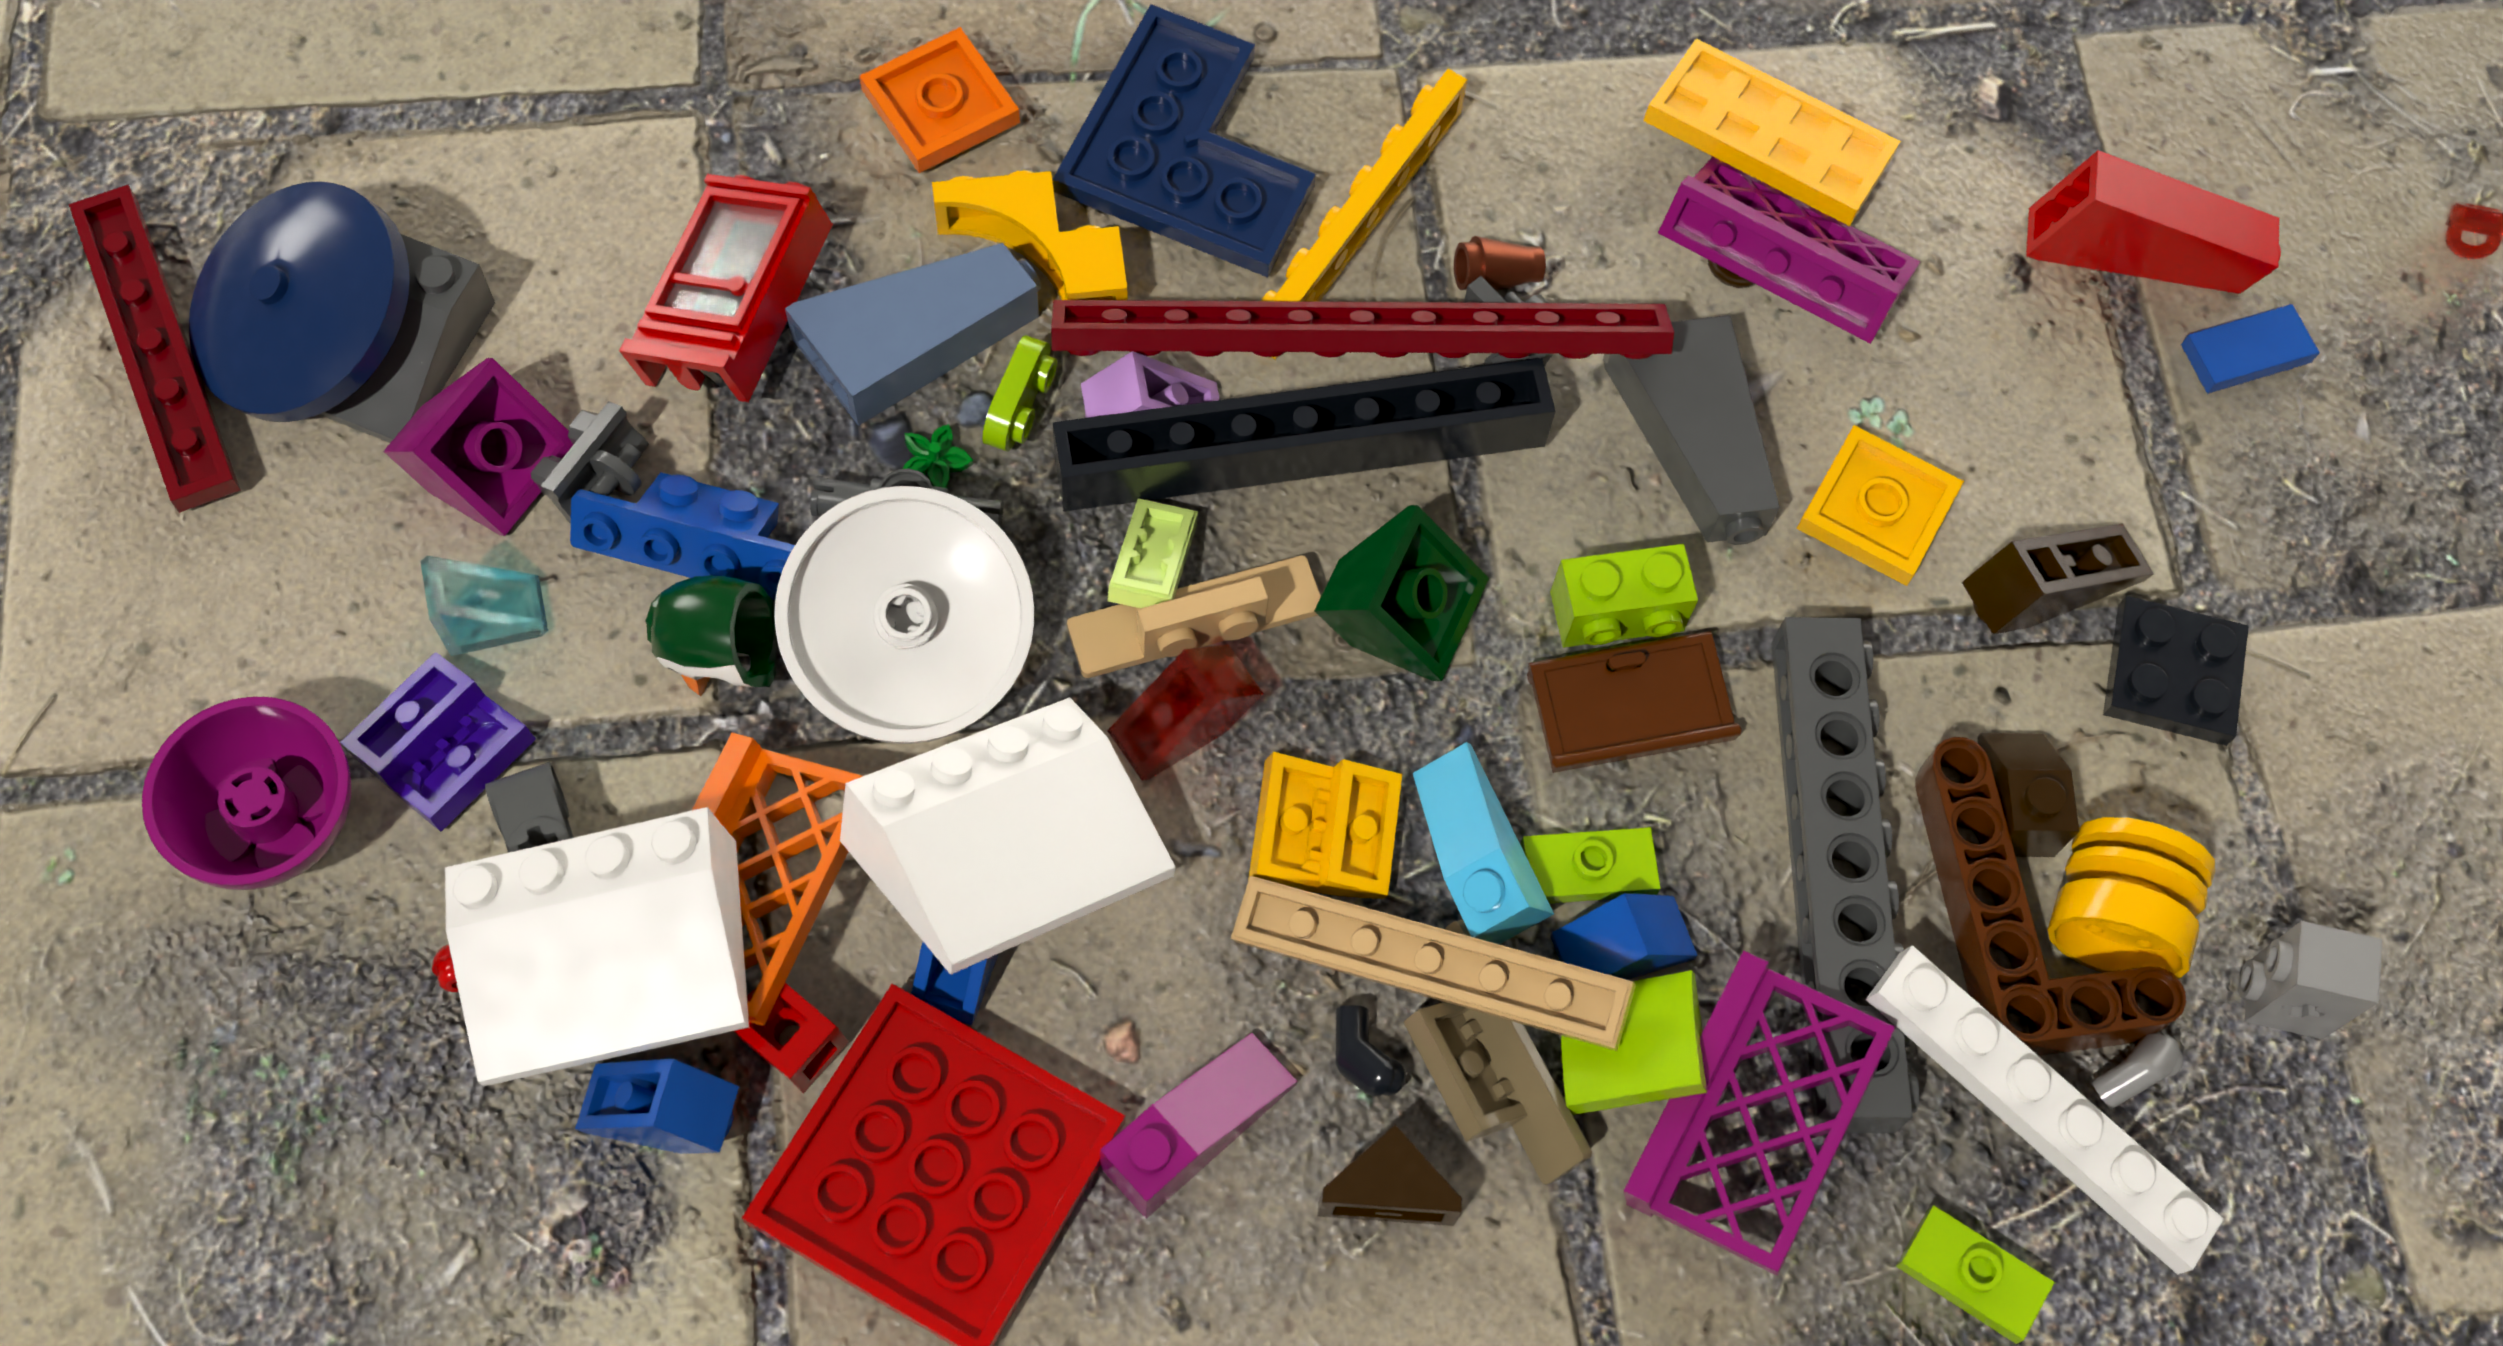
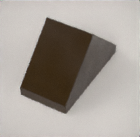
M1394 1125L1323 1187L1318 1202L1317 1216L1454 1226L1462 1212V1197L1404 1133Z

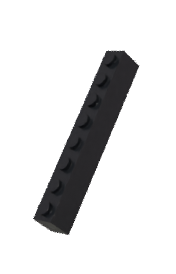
M1543 358L1053 422L1054 456L1063 512L1132 503L1137 502L1138 498L1144 500L1162 499L1545 447L1556 411Z

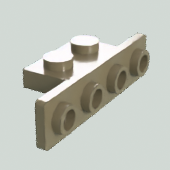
M1463 919L1454 921L1445 928V930L1471 937ZM1447 1002L1418 1009L1403 1022L1466 1142L1512 1126L1541 1182L1545 1185L1559 1180L1592 1156L1590 1146L1571 1111L1566 1107L1564 1098L1523 1024Z

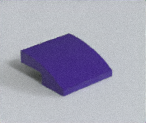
M435 652L340 741V744L406 804L442 832L485 790V784L494 781L536 738L526 725L487 697L473 679Z

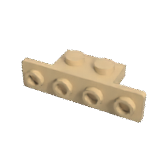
M1301 555L1178 588L1174 600L1144 608L1119 604L1074 616L1067 620V630L1081 674L1085 678H1091L1164 657L1179 656L1193 649L1226 640H1238L1252 633L1318 616L1314 610L1321 596L1309 562L1305 556Z

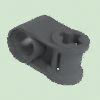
M550 762L485 784L487 797L496 823L504 838L508 853L574 838L568 821L570 815L567 803Z

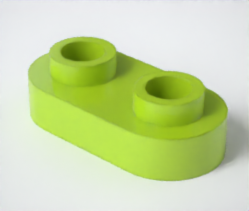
M1024 335L1019 341L989 407L982 435L984 444L1009 452L1015 442L1021 444L1026 442L1035 418V409L1031 408L1038 391L1048 392L1057 369V358L1050 356V343Z

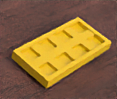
M1698 39L1693 42L1652 99L1643 119L1644 122L1848 226L1852 224L1892 160L1901 142Z

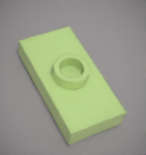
M1138 498L1109 584V602L1144 608L1174 600L1197 526L1198 511Z

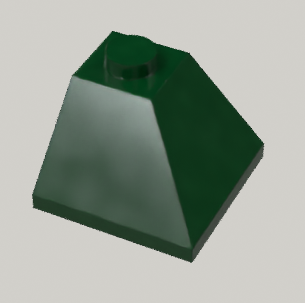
M1409 505L1338 560L1314 612L1351 647L1431 681H1442L1488 583L1489 577L1418 505Z

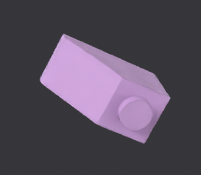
M1131 351L1081 383L1086 412L1085 418L1220 400L1216 382Z

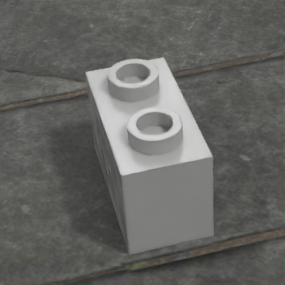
M2300 921L2244 964L2238 986L2240 997L2246 999L2244 1022L2324 1039L2379 1003L2382 939Z

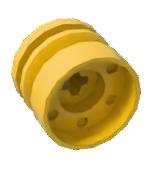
M2102 817L2084 822L2079 827V832L2073 838L2071 845L2073 855L2067 860L2065 866L2068 883L2058 891L2048 926L2050 941L2064 955L2081 965L2100 972L2150 966L2161 967L2180 979L2189 972L2199 936V921L2196 916L2206 909L2208 901L2207 889L2212 885L2215 874L2214 857L2202 844L2184 833L2157 823L2127 817Z

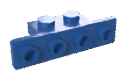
M660 472L637 504L583 489L577 490L571 498L570 543L573 547L689 578L695 576H725L761 584L773 600L776 599L777 587L783 567L795 546L768 538L778 523L779 503L757 498L746 491H731L696 482L693 478L685 475H669Z

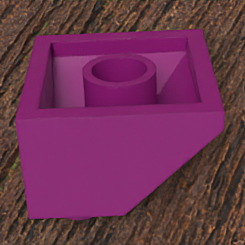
M486 358L423 404L383 452L430 494L496 534L505 536L541 493V490L531 478L533 469L543 457L553 455L562 459L574 444L568 438L569 430L500 364L493 358Z

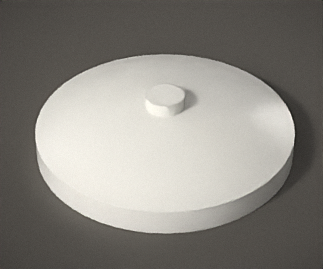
M914 486L885 487L861 493L837 504L820 516L800 537L783 567L775 599L776 637L783 661L794 683L806 699L829 720L845 730L875 741L894 744L930 742L959 733L974 725L988 715L1012 689L1024 667L1031 646L1034 628L1033 592L1023 560L1005 532L981 510L958 497L935 489Z

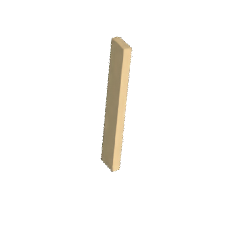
M1254 876L1249 878L1231 936L1233 941L1614 1051H1618L1636 987L1632 981Z

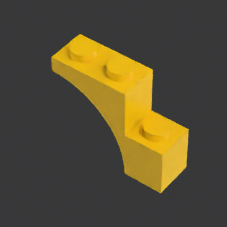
M1022 170L1003 176L981 178L958 176L948 181L932 182L938 235H968L1003 243L1006 247L1013 249L1035 264L1055 287L1061 300H1127V281L1119 226L1101 228L1099 226L1087 225L1073 231L1059 232L1051 171L1034 173Z

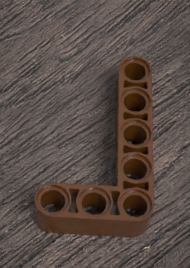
M1951 737L1943 740L1919 769L1915 778V787L1968 994L2038 1056L2138 1043L2143 1036L2159 1033L2173 1023L2184 1011L2186 993L2180 980L2170 971L2161 967L2148 966L2049 980L1990 760L1985 750L1977 742L1966 737ZM1941 767H1949L1955 770L1961 776L1963 784L1949 780L1943 774ZM1957 826L1971 829L1976 834L1979 844L1965 841L1960 836ZM1973 886H1980L1992 894L1995 906L1982 903L1976 897ZM1989 947L2002 950L2009 957L2012 969H2005L1999 966L1992 959ZM2134 993L2145 996L2152 1003L2155 1016L2143 1012L2138 1007ZM2070 1002H2077L2089 1011L2092 1025L2083 1023L2074 1016ZM2006 1010H2013L2026 1020L2029 1034L2019 1032L2010 1025L2006 1017Z

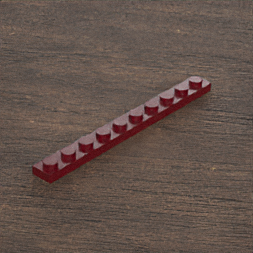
M1053 300L1051 324L1052 351H1067L1077 356H1091L1100 351H1134L1144 356H1154L1162 351L1191 352L1202 357H1213L1223 352H1253L1262 357H1276L1285 352H1314L1319 356L1332 358L1351 352L1376 353L1387 358H1398L1408 353H1437L1447 358H1461L1469 353H1498L1503 357L1513 359L1524 358L1530 354H1560L1571 359H1582L1589 357L1591 354H1620L1630 359H1645L1653 354H1672L1674 330L1665 304Z

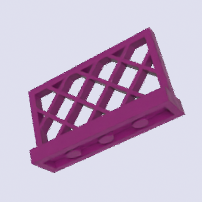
M1713 156L1694 177L1687 175L1681 182L1658 231V234L1870 344L1921 262L1852 226H1848L1772 188L1768 184Z
M1743 950L1700 1036L1707 1093L1668 1100L1623 1190L1627 1205L1650 1217L1654 1214L1778 1276L1894 1034L1895 1026L1769 969L1768 961ZM1777 992L1801 1003L1810 1026L1773 1037L1764 1013L1774 993ZM1814 1010L1832 1019L1819 1022ZM1759 1026L1764 1041L1749 1045ZM1850 1026L1874 1037L1864 1059L1836 1067L1824 1034ZM1815 1037L1827 1071L1790 1082L1778 1049ZM1769 1052L1781 1085L1743 1097L1735 1075L1740 1062ZM1857 1074L1848 1093H1846L1841 1078ZM1832 1082L1841 1104L1836 1119L1807 1128L1795 1093ZM1730 1085L1735 1100L1720 1105ZM1786 1097L1798 1131L1760 1143L1748 1108ZM1740 1112L1752 1146L1714 1158L1705 1135L1711 1121ZM1828 1134L1817 1155L1812 1139ZM1803 1142L1812 1165L1807 1179L1777 1189L1765 1154ZM1700 1145L1706 1161L1689 1166ZM1756 1157L1769 1192L1730 1204L1718 1169ZM1710 1172L1722 1207L1695 1216L1671 1204L1683 1180ZM1799 1195L1789 1216H1787L1782 1200ZM1771 1203L1774 1204L1783 1229L1771 1253L1743 1240L1735 1215ZM1727 1218L1732 1234L1711 1223Z

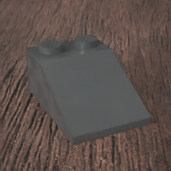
M403 234L401 236L408 256L410 283L406 310L397 336L387 355L369 379L343 402L319 414L391 443L423 404L442 391L495 305V300L479 264Z

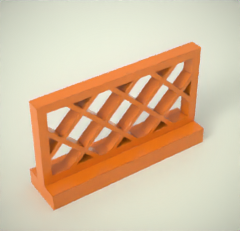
M731 733L692 810L708 807L735 839L737 852L745 837L761 829L764 831L769 850L738 865L742 926L746 925L753 947L744 951L745 970L759 963L763 975L751 1001L747 1002L749 1022L764 1026L848 854V850L840 842L842 813L822 822L815 802L838 790L845 791V783L863 776L762 749L754 738ZM777 773L794 777L798 791L767 807L765 797ZM807 781H811V782H814V783L811 784V785H808V782H807ZM805 807L812 828L780 843L773 823ZM818 844L822 857L816 869L793 881L786 860ZM776 866L783 887L751 902L744 881ZM789 903L793 916L786 930L764 941L757 919Z

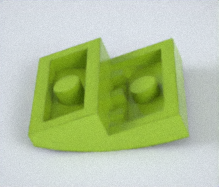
M1692 970L1632 981L1636 987L1618 1051L1561 1035L1566 1107L1571 1111L1572 1115L1707 1093L1700 1036L1703 1029L1696 979Z

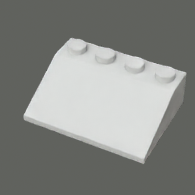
M1070 697L845 783L840 842L950 975L1174 877L1176 867L1111 742Z
M708 807L445 867L446 933L478 1083L483 1087L749 1027L736 841Z

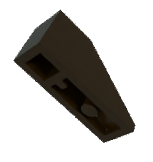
M2116 524L2012 541L1961 583L1973 601V607L1977 616L1987 624L1994 635L2033 627L2144 582L2154 573L2124 525Z

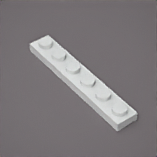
M1913 945L1900 952L1866 998V1001L2177 1275L2193 1270L2224 1218Z

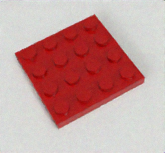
M892 983L741 1218L748 1226L952 1346H994L1101 1165L1100 1150L1119 1134L1126 1122V1116Z

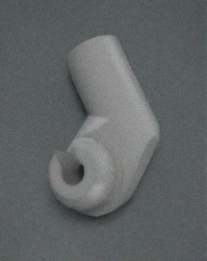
M2163 1033L2143 1036L2121 1064L2094 1079L2092 1084L2106 1106L2112 1110L2164 1078L2177 1074L2183 1066L2184 1059L2178 1042L2173 1037Z

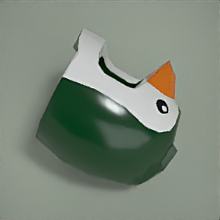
M695 576L673 584L662 591L651 603L645 622L647 640L652 645V653L664 667L680 674L688 687L699 696H702L710 678H718L734 686H771L776 675L777 637L775 610L772 599L761 584L725 576ZM738 656L751 657L750 669L748 671L742 667Z

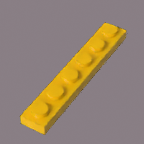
M1448 68L1434 87L1427 84L1422 88L1411 109L1412 116L1403 127L1396 124L1390 130L1381 147V157L1375 165L1371 167L1366 164L1361 168L1351 185L1350 197L1343 207L1339 208L1335 205L1329 210L1320 225L1317 241L1310 250L1303 247L1296 253L1288 267L1286 282L1278 292L1269 290L1261 301L1320 302L1461 114L1468 79Z

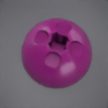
M255 696L224 701L197 713L181 724L166 739L154 756L148 769L142 792V813L145 828L150 840L161 856L174 868L196 881L229 890H254L272 887L293 879L311 868L335 843L345 824L350 806L351 776L349 764L339 740L330 727L315 713L305 707L272 697Z

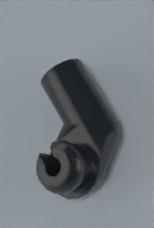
M1345 1005L1336 1008L1335 1062L1340 1074L1368 1095L1379 1097L1382 1094L1385 1096L1397 1094L1405 1083V1069L1399 1061L1390 1059L1389 1056L1369 1042V1009L1358 1005Z

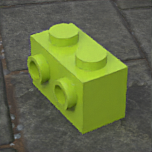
M1684 544L1563 559L1560 561L1550 590L1563 648L1587 644L1602 645L1617 640L1646 636L1662 637L1676 632H1683L1698 602Z

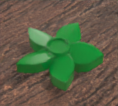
M950 424L937 428L932 434L931 443L919 434L904 433L907 449L915 456L905 463L903 469H913L921 472L923 475L928 473V479L932 486L947 488L950 472H962L973 465V459L967 452L961 448L952 447L953 435Z

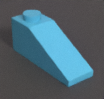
M1466 742L1412 773L1444 881L1471 937L1501 944L1554 915L1472 745Z

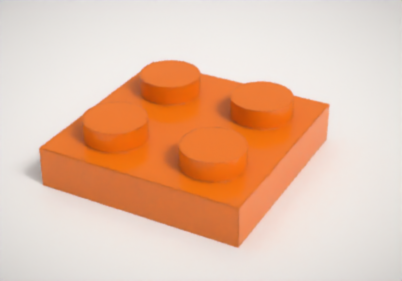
M961 27L859 76L861 90L919 173L1020 123L1019 108Z

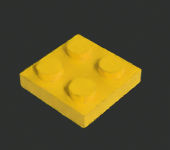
M1854 425L1796 529L1907 586L1918 569L1964 481Z

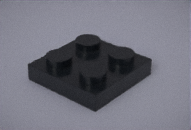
M2126 595L2117 609L2103 715L2227 746L2236 737L2249 625Z

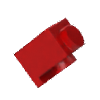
M787 983L784 984L764 1026L749 1022L748 1028L734 1031L747 1045L785 1076L802 1093L807 1091L849 1043L848 1039L834 1023ZM757 988L748 994L747 1002L751 1001ZM791 1025L799 1026V1030L785 1045H781L779 1037L782 1030Z

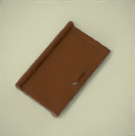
M1711 631L1528 663L1529 671L1527 678L1529 684H1532L1553 773L1733 741L1742 732L1740 724L1734 721ZM1607 663H1608V666H1609L1611 669H1614V670H1615L1614 672H1611V671H1609V670L1607 669V667H1606V664H1607Z

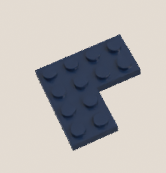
M1150 4L1054 175L1053 189L1054 193L1268 278L1314 189L1316 174L1214 134L1254 60L1255 44Z

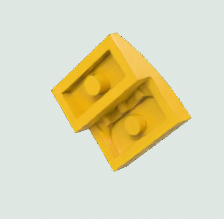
M1273 752L1265 759L1249 878L1254 876L1304 891L1329 895L1384 899L1389 893L1402 774L1342 759L1332 767Z

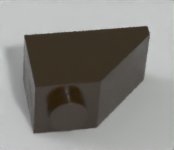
M1980 733L1977 741L1985 750L1990 760L2015 856L2055 857L2079 832L2071 769L2044 734Z

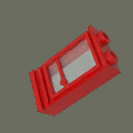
M707 174L704 180L707 186L644 310L645 313L642 319L639 320L632 339L625 338L619 352L647 386L656 387L667 366L681 385L698 391L705 381V375L701 371L703 370L718 373L738 401L749 402L788 321L785 308L797 302L833 224L818 201L816 194L810 187L797 182L781 184L759 181L745 175L728 177Z

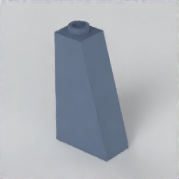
M1000 243L800 300L787 306L785 311L792 340L859 426L1038 318L1037 291L1041 290V284L1032 266L1023 258L1017 261L1006 246Z

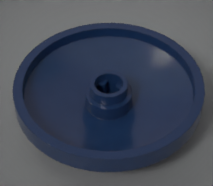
M305 182L280 189L264 197L242 213L224 232L209 254L198 277L190 306V349L197 371L210 391L224 403L252 417L271 422L299 421L319 415L335 407L356 392L375 372L387 355L400 329L406 310L410 283L409 262L406 247L397 226L372 201L348 187L330 182Z

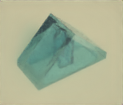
M426 556L420 561L429 620L450 656L539 638L548 632L539 575L433 556Z

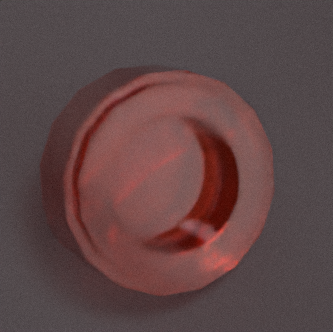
M2464 202L2452 204L2446 222L2448 226L2445 238L2447 247L2455 255L2465 259H2483L2494 254L2498 250L2503 238V210ZM2463 230L2487 235V238L2480 245H2470L2464 243L2461 240Z

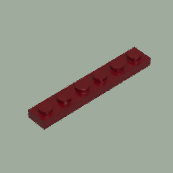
M129 184L68 204L171 503L180 513L240 491L241 489L201 377L194 364L189 343L137 197Z

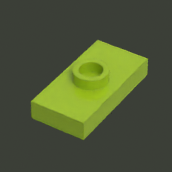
M1651 827L1523 836L1520 845L1549 904L1615 899L1624 893L1657 895L1661 889Z
M1934 1205L1926 1211L1895 1266L2015 1344L2024 1341L2055 1283Z

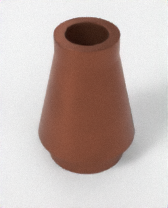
M1473 236L1470 242H1460L1455 250L1454 277L1460 290H1467V286L1480 276L1495 291L1525 283L1542 282L1545 276L1546 258L1541 247H1527Z

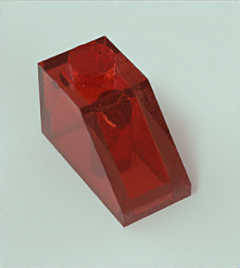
M1229 644L1184 649L1107 732L1142 781L1149 780L1225 734L1264 693Z

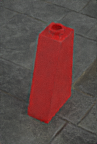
M2099 150L2029 207L2026 257L2039 261L2241 294L2279 267L2281 256L2279 217Z

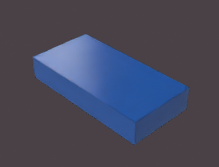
M2293 304L2188 334L2181 344L2207 394L2310 364L2320 353Z

